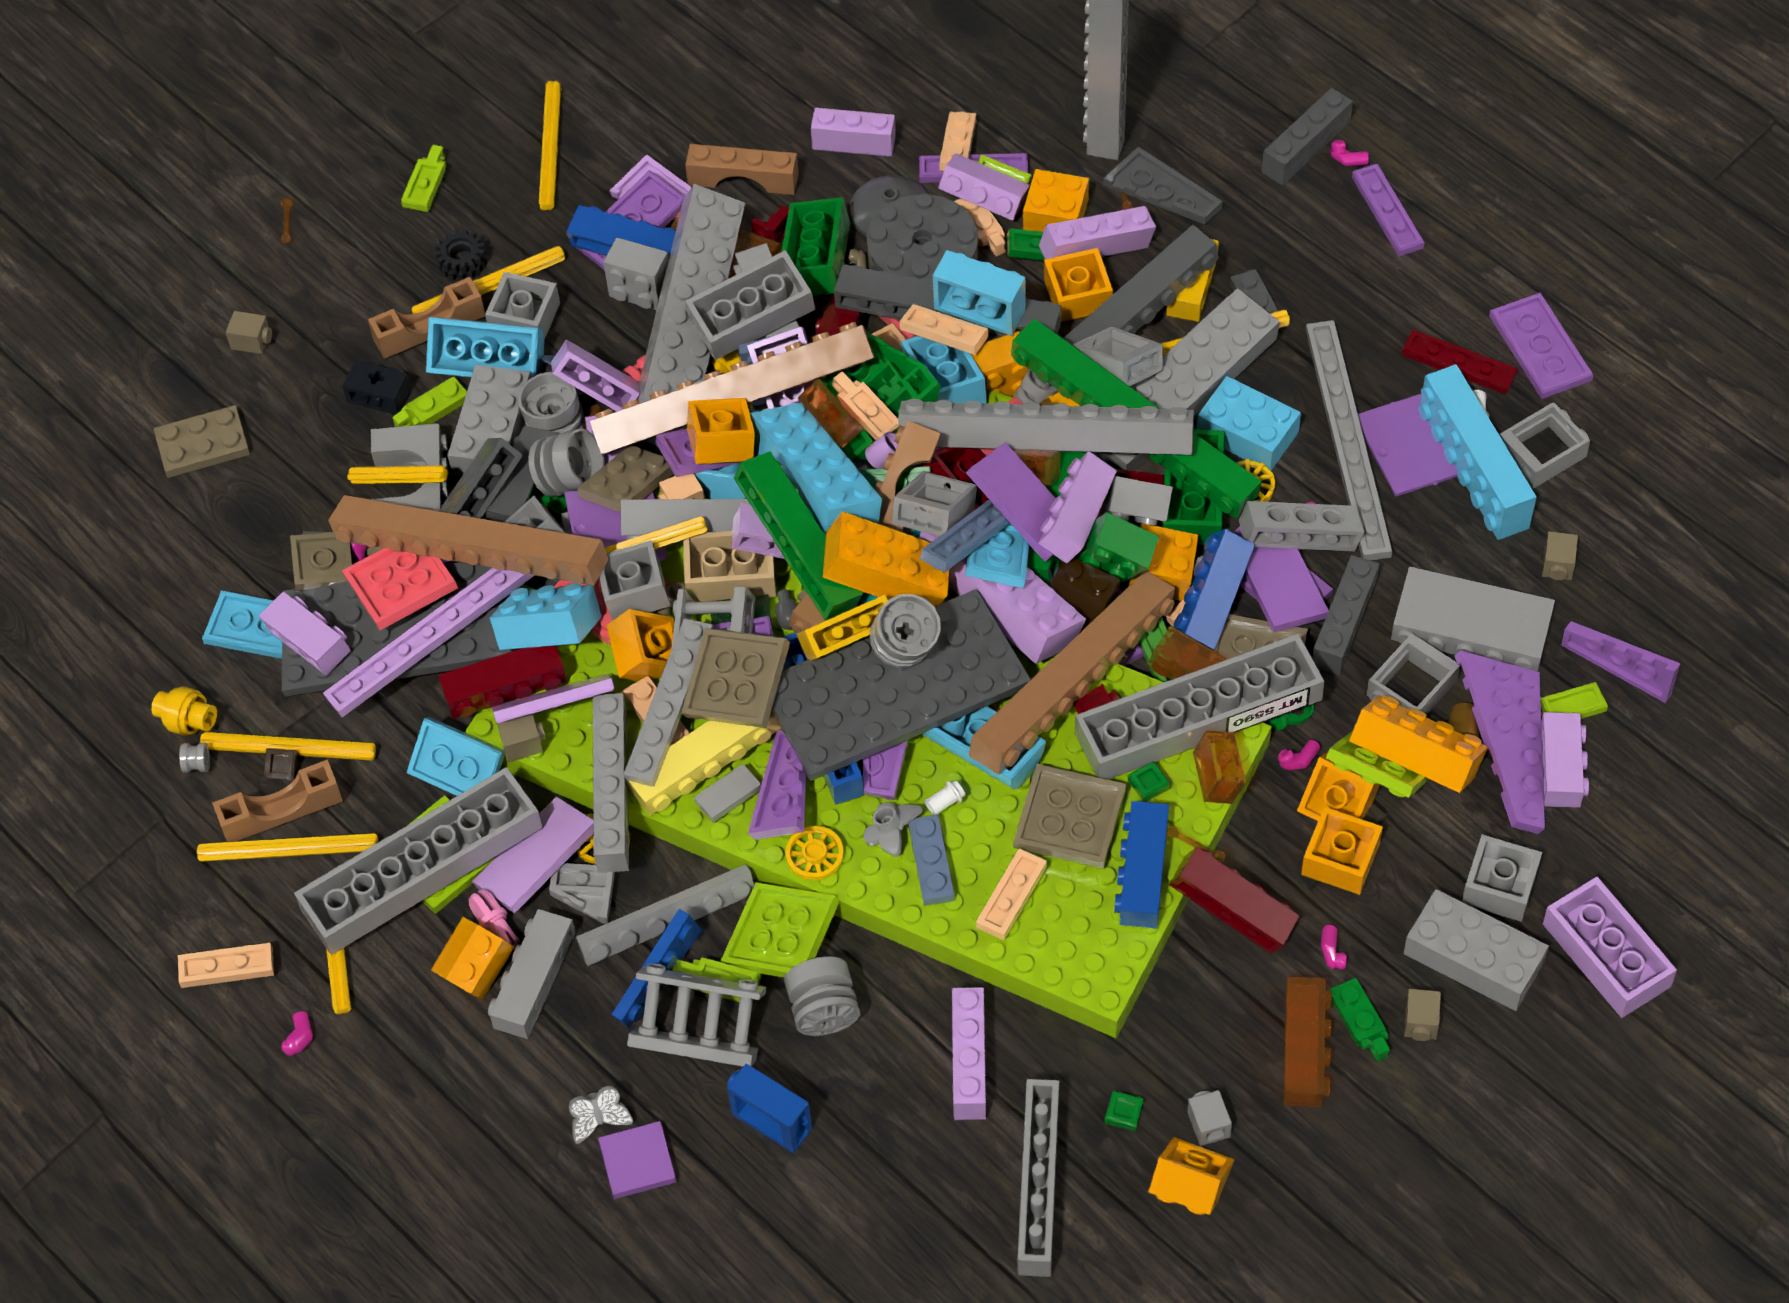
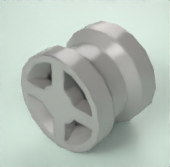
M189 743L181 744L179 760L182 773H190L196 769L200 772H208L210 753L207 743H199L197 746H191Z

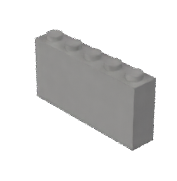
M1409 566L1393 624L1391 640L1402 644L1413 633L1440 652L1456 655L1462 650L1538 672L1555 600Z

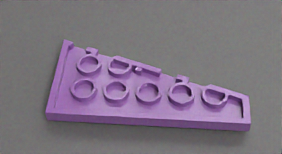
M1460 650L1454 656L1457 665L1462 666L1465 675L1463 683L1465 689L1470 690L1474 702L1472 710L1483 743L1488 746L1487 750L1491 752L1494 761L1491 767L1494 775L1499 776L1503 788L1501 797L1511 827L1539 834L1545 829L1540 674L1534 670Z

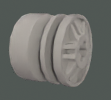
M546 372L532 377L521 387L518 402L526 426L556 432L558 435L571 430L585 428V413L579 401L577 389L573 385L555 376L552 372Z
M582 428L536 440L531 446L528 456L532 480L543 494L550 497L578 490L577 488L605 466L604 455L599 450L595 436L590 431Z
M900 594L889 599L878 612L870 629V644L875 655L885 664L896 668H909L920 663L937 642L941 631L940 617L935 607L925 598L918 595ZM900 629L904 630V635L907 636L905 640L901 639V634L898 633Z
M818 957L804 961L787 972L784 981L789 1000L793 1004L792 1012L798 1032L803 1035L822 1036L839 1032L858 1020L860 1010L855 992L851 989L853 984L846 961L837 957Z

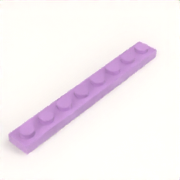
M490 569L323 692L324 696L338 714L344 717L534 575H525L503 569Z

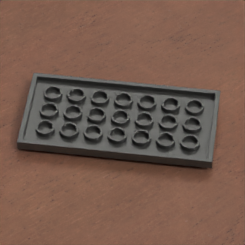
M464 562L444 565L455 580L458 589L382 630L378 629L348 581L310 590H285L284 592L292 598L298 596L308 606L307 610L311 613L314 611L319 612L326 619L329 627L337 626L347 636L345 642L351 651L325 676L282 642L281 691L286 697L329 689L484 575L492 567L470 565ZM510 594L395 679L455 670L514 651V649L499 650L490 617Z
M977 589L940 604V606H935L940 617L941 628L937 642L920 663L909 668H896L885 664L875 655L870 644V635L817 659L811 661L808 659L782 670L772 712L810 781L1018 693L1031 680ZM900 629L898 633L901 634V639L905 640L907 636L904 635V630Z

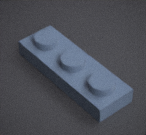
M932 815L914 818L908 823L923 905L927 906L954 901V892L939 816Z

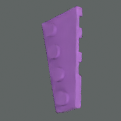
M1572 621L1565 628L1561 643L1565 648L1664 703L1672 695L1680 663Z
M782 729L778 730L775 734L748 834L755 840L804 832L806 772Z
M908 740L863 759L865 795L895 801Z

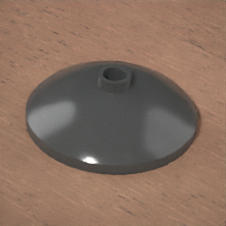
M889 175L874 178L864 183L854 193L850 203L851 220L856 229L867 237L872 219L887 204L906 196L928 193L919 183L906 177Z

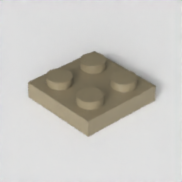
M334 532L290 535L295 590H310L347 581L342 570L352 565L350 542L345 543L337 540Z

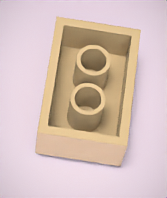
M732 531L707 532L683 540L685 588L694 602L730 600L734 597V587L745 586L755 598L776 597L775 558L773 556L732 549Z

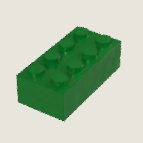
M843 197L790 203L782 252L786 250L811 290L812 296L834 294V289L845 261L850 220Z
M1193 429L1196 435L1224 454V431ZM1165 467L1164 485L1173 488L1167 520L1163 521V528L1197 534V545H1204L1212 533L1221 531L1222 511L1216 503L1207 497L1200 496L1191 485L1184 480L1175 478L1171 471Z

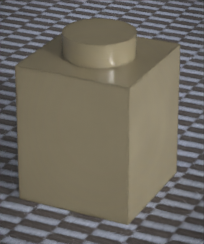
M239 311L233 312L225 332L232 350L263 354L266 344H269L272 339V329L268 325L266 316Z
M1548 531L1542 577H1550L1555 580H1572L1578 535Z
M533 714L500 723L497 722L508 762L543 752L541 740L546 739L542 723H535Z
M1408 990L1404 1037H1412L1417 1041L1436 1040L1439 1028L1440 991Z

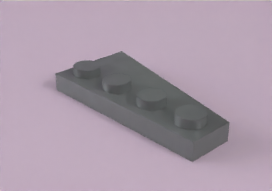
M1137 147L1103 178V186L1202 224H1206L1222 209L1223 201L1140 147Z

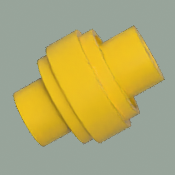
M181 686L174 688L169 693L160 691L155 695L152 702L151 711L153 716L161 718L163 725L168 731L179 735H192L199 729L209 731L216 722V707L207 704L205 696L200 691Z

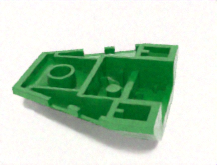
M867 331L866 334L875 359L842 370L852 382L856 380L860 383L864 382L897 418L901 401L920 399L923 402H936L941 387L924 364L912 359L902 351L895 349ZM839 371L822 377L825 394L829 397L832 408L830 410L831 417L835 420L838 431L836 433L837 440L853 462L866 460L865 450L876 440L847 411L837 398L839 393L832 386L833 378L842 372Z

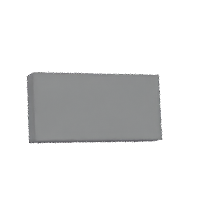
M742 764L696 795L694 801L711 822L714 823L759 792L761 783Z

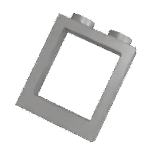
M1112 326L1073 344L1076 349L1128 386L1163 370L1161 343Z
M1554 402L1499 434L1532 489L1586 458L1590 444L1587 433L1583 429H1579L1571 421L1568 413L1565 410H1561ZM1550 427L1569 449L1541 464L1522 442Z
M922 471L894 496L892 524L941 536L975 510L977 485ZM946 483H949L951 485V488H948L946 486Z
M1411 633L1369 679L1367 696L1371 701L1377 696H1390L1399 702L1398 705L1407 709H1418L1427 715L1458 681L1460 665H1457V662ZM1407 661H1410L1440 681L1417 707L1385 686Z

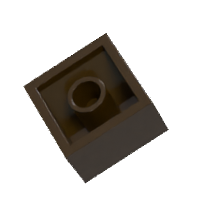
M1072 558L1068 563L1063 561L1050 587L1086 618L1080 631L1081 633L1119 596L1120 579L1076 558Z

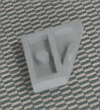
M564 863L551 876L550 895L599 922L607 924L615 872L598 873L596 865Z

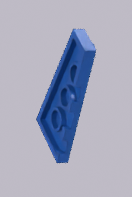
M678 909L643 966L647 967V964L650 963L666 966L665 970L672 971L676 960L683 958L703 930L688 913ZM635 977L612 1013V1016L618 1022L628 1028L634 1022H637L644 1012L648 981L639 980Z

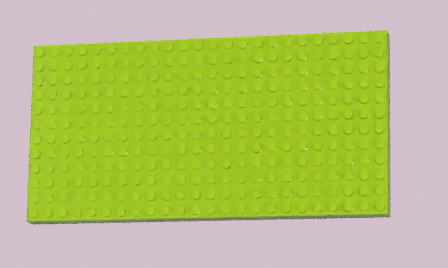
M660 486L653 490L654 499H658L657 496L661 495ZM682 540L665 546L667 560L660 561L663 577L669 581L670 585L675 582H681L685 585L684 545ZM774 557L776 597L755 598L754 618L769 616L772 636L781 638L795 632L783 629L777 621L775 612L776 604L779 602L777 593L780 590L787 589L789 590L790 598L796 601V579L798 578L786 559ZM947 595V597L944 599L942 603L954 599L955 597ZM671 607V608H670V617H673V618H674V622H675V616H674V613H673V607ZM731 613L692 614V620L712 625L731 622L732 615ZM590 632L580 643L556 645L567 683L561 684L557 688L608 674L612 679L614 689L598 695L623 693V689L638 682L619 678L612 647ZM1017 647L1013 649L1030 679L1057 655L1055 654L1035 664ZM1112 664L1107 669L1105 676L1099 682L1095 681L1087 693L1104 684L1111 691L1116 689L1121 697L1124 698L1164 682L1120 664ZM661 677L652 679L656 687H658ZM545 689V690H542V691L533 693V694H531V695L538 694V693L545 692V691L552 690V689ZM1015 694L997 701V712ZM593 696L532 713L535 723H542L546 739L541 740L543 752L510 762L507 761L505 754L500 769L507 767L513 775L594 810ZM625 699L629 761L643 723ZM1072 704L1070 710L1065 715L1061 714L1055 720L1048 732L1043 731L1039 735V737L1046 740V744L1038 764L1096 777L1075 735V715L1078 713ZM492 708L478 711L464 733L504 750ZM684 715L680 718L689 733L709 721L687 718ZM1260 723L1155 762L1170 782L1169 790L1147 801L1150 803L1169 804L1157 929L1120 925V913H1114L1116 894H1122L1123 888L1122 885H1117L1119 866L1125 867L1126 858H1120L1121 840H1128V831H1123L1124 813L1131 812L1132 801L1143 802L1129 783L1128 775L1140 768L1108 779L1125 783L1126 792L1104 869L1029 852L1046 860L1047 867L1004 941L977 929L976 921L1018 849L1013 848V842L1034 771L1022 786L1012 789L921 734L908 740L895 801L864 794V796L835 805L824 776L810 781L806 774L804 828L809 826L826 827L835 832L843 844L844 857L836 873L823 878V880H804L789 868L785 850L793 834L756 840L748 834L759 792L714 823L711 822L694 801L696 795L742 764L762 784L776 732L765 743L757 744L748 750L741 759L730 762L721 768L717 775L706 778L697 784L690 793L679 796L666 809L655 812L651 816L644 810L628 787V825L730 870L746 864L751 872L752 879L760 883L835 895L839 900L834 913L835 916L1117 1039L1189 898L1172 888L1169 883L1185 855L1195 847L1207 850L1213 854L1270 745L1272 726ZM863 759L856 763L863 779ZM956 780L965 792L962 802H955L938 814L952 881L954 901L924 906L908 824L904 825L903 829L900 830L902 844L900 854L897 857L883 851L879 844L868 846L863 838L864 831L867 827L874 824L873 814L877 807L886 802L894 804L895 807L903 804L920 806L922 812L916 818L932 816L924 800L946 787V782L952 783ZM812 833L813 839H820L822 835ZM807 834L799 838V840L803 843L808 841ZM828 836L824 841L825 845L834 842L833 839ZM794 844L791 851H802V848ZM836 846L827 852L839 853L838 847ZM791 856V859H792L793 863H795V862H797V861H799V860H801V859L803 858V856H802V857H794V856ZM826 858V860H827L829 863H831L832 865H833V864L835 863V861L837 860V859ZM804 863L798 868L804 871L807 866V863ZM820 864L821 871L828 869L823 864ZM815 866L811 867L810 873H817Z

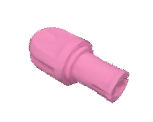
M482 889L477 894L473 893L469 897L470 909L479 921V926L502 938L514 947L520 942V939L505 921L507 911L504 907H500L489 891Z

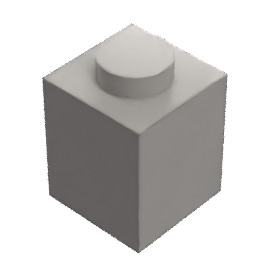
M1219 1090L1211 1093L1209 1091H1202L1188 1099L1187 1113L1200 1146L1230 1138L1232 1123Z

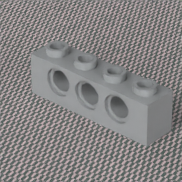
M1247 501L1239 518L1243 538L1253 543L1254 547L1355 551L1364 534L1357 506Z

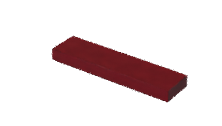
M1412 330L1401 353V356L1438 370L1456 364L1466 380L1507 395L1518 371V368L1416 330Z

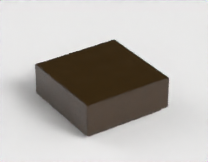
M266 748L264 778L294 781L296 778L298 751Z

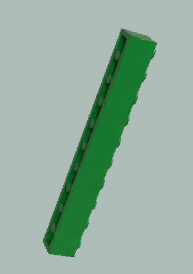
M1035 318L1012 340L1011 356L1019 365L1029 368L1041 381L1048 382L1063 397L1072 399L1080 406L1086 404H1094L1098 407L1123 405L1128 408L1153 406L1160 409ZM1194 432L1192 455L1146 453L1153 462L1162 464L1171 471L1175 478L1184 480L1200 496L1209 498L1217 504L1222 512L1231 514L1236 519L1242 514L1247 501H1254L1259 495L1261 480Z

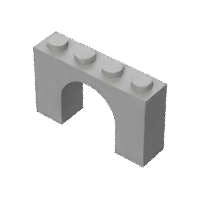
M439 423L371 429V454L375 466L443 465L448 470L447 457L443 458V452L448 451V440L446 434H441ZM448 482L424 483L414 493L406 496L371 500L439 511L444 504V498L449 496Z

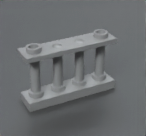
M746 586L734 587V597L730 601L694 602L684 589H678L677 600L673 603L675 622L672 648L684 618L692 620V614L731 613V626H728L727 629L714 630L752 634L755 608L754 595Z
M655 963L647 964V967L643 966L637 972L636 979L648 981L643 1024L635 1027L629 1033L627 1046L744 1066L746 1063L752 1066L755 1063L758 1048L750 1047V1043L747 1042L753 999L760 1000L766 993V987L758 986L757 981L741 979L739 982L665 970L666 966ZM660 983L679 986L674 1026L670 1032L658 1031V1027L655 1026ZM691 988L709 991L704 1035H701L700 1038L688 1036V1032H686ZM722 994L740 997L735 1040L731 1041V1043L721 1042L716 1037Z

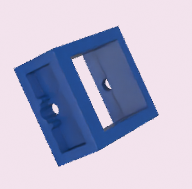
M747 1063L740 1072L735 1071L729 1078L727 1090L732 1115L794 1154L812 1131L809 1102Z

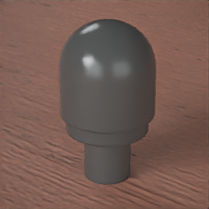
M780 590L777 593L779 602L776 604L775 609L777 621L783 629L793 630L789 626V621L793 610L798 604L794 599L790 598L789 590Z

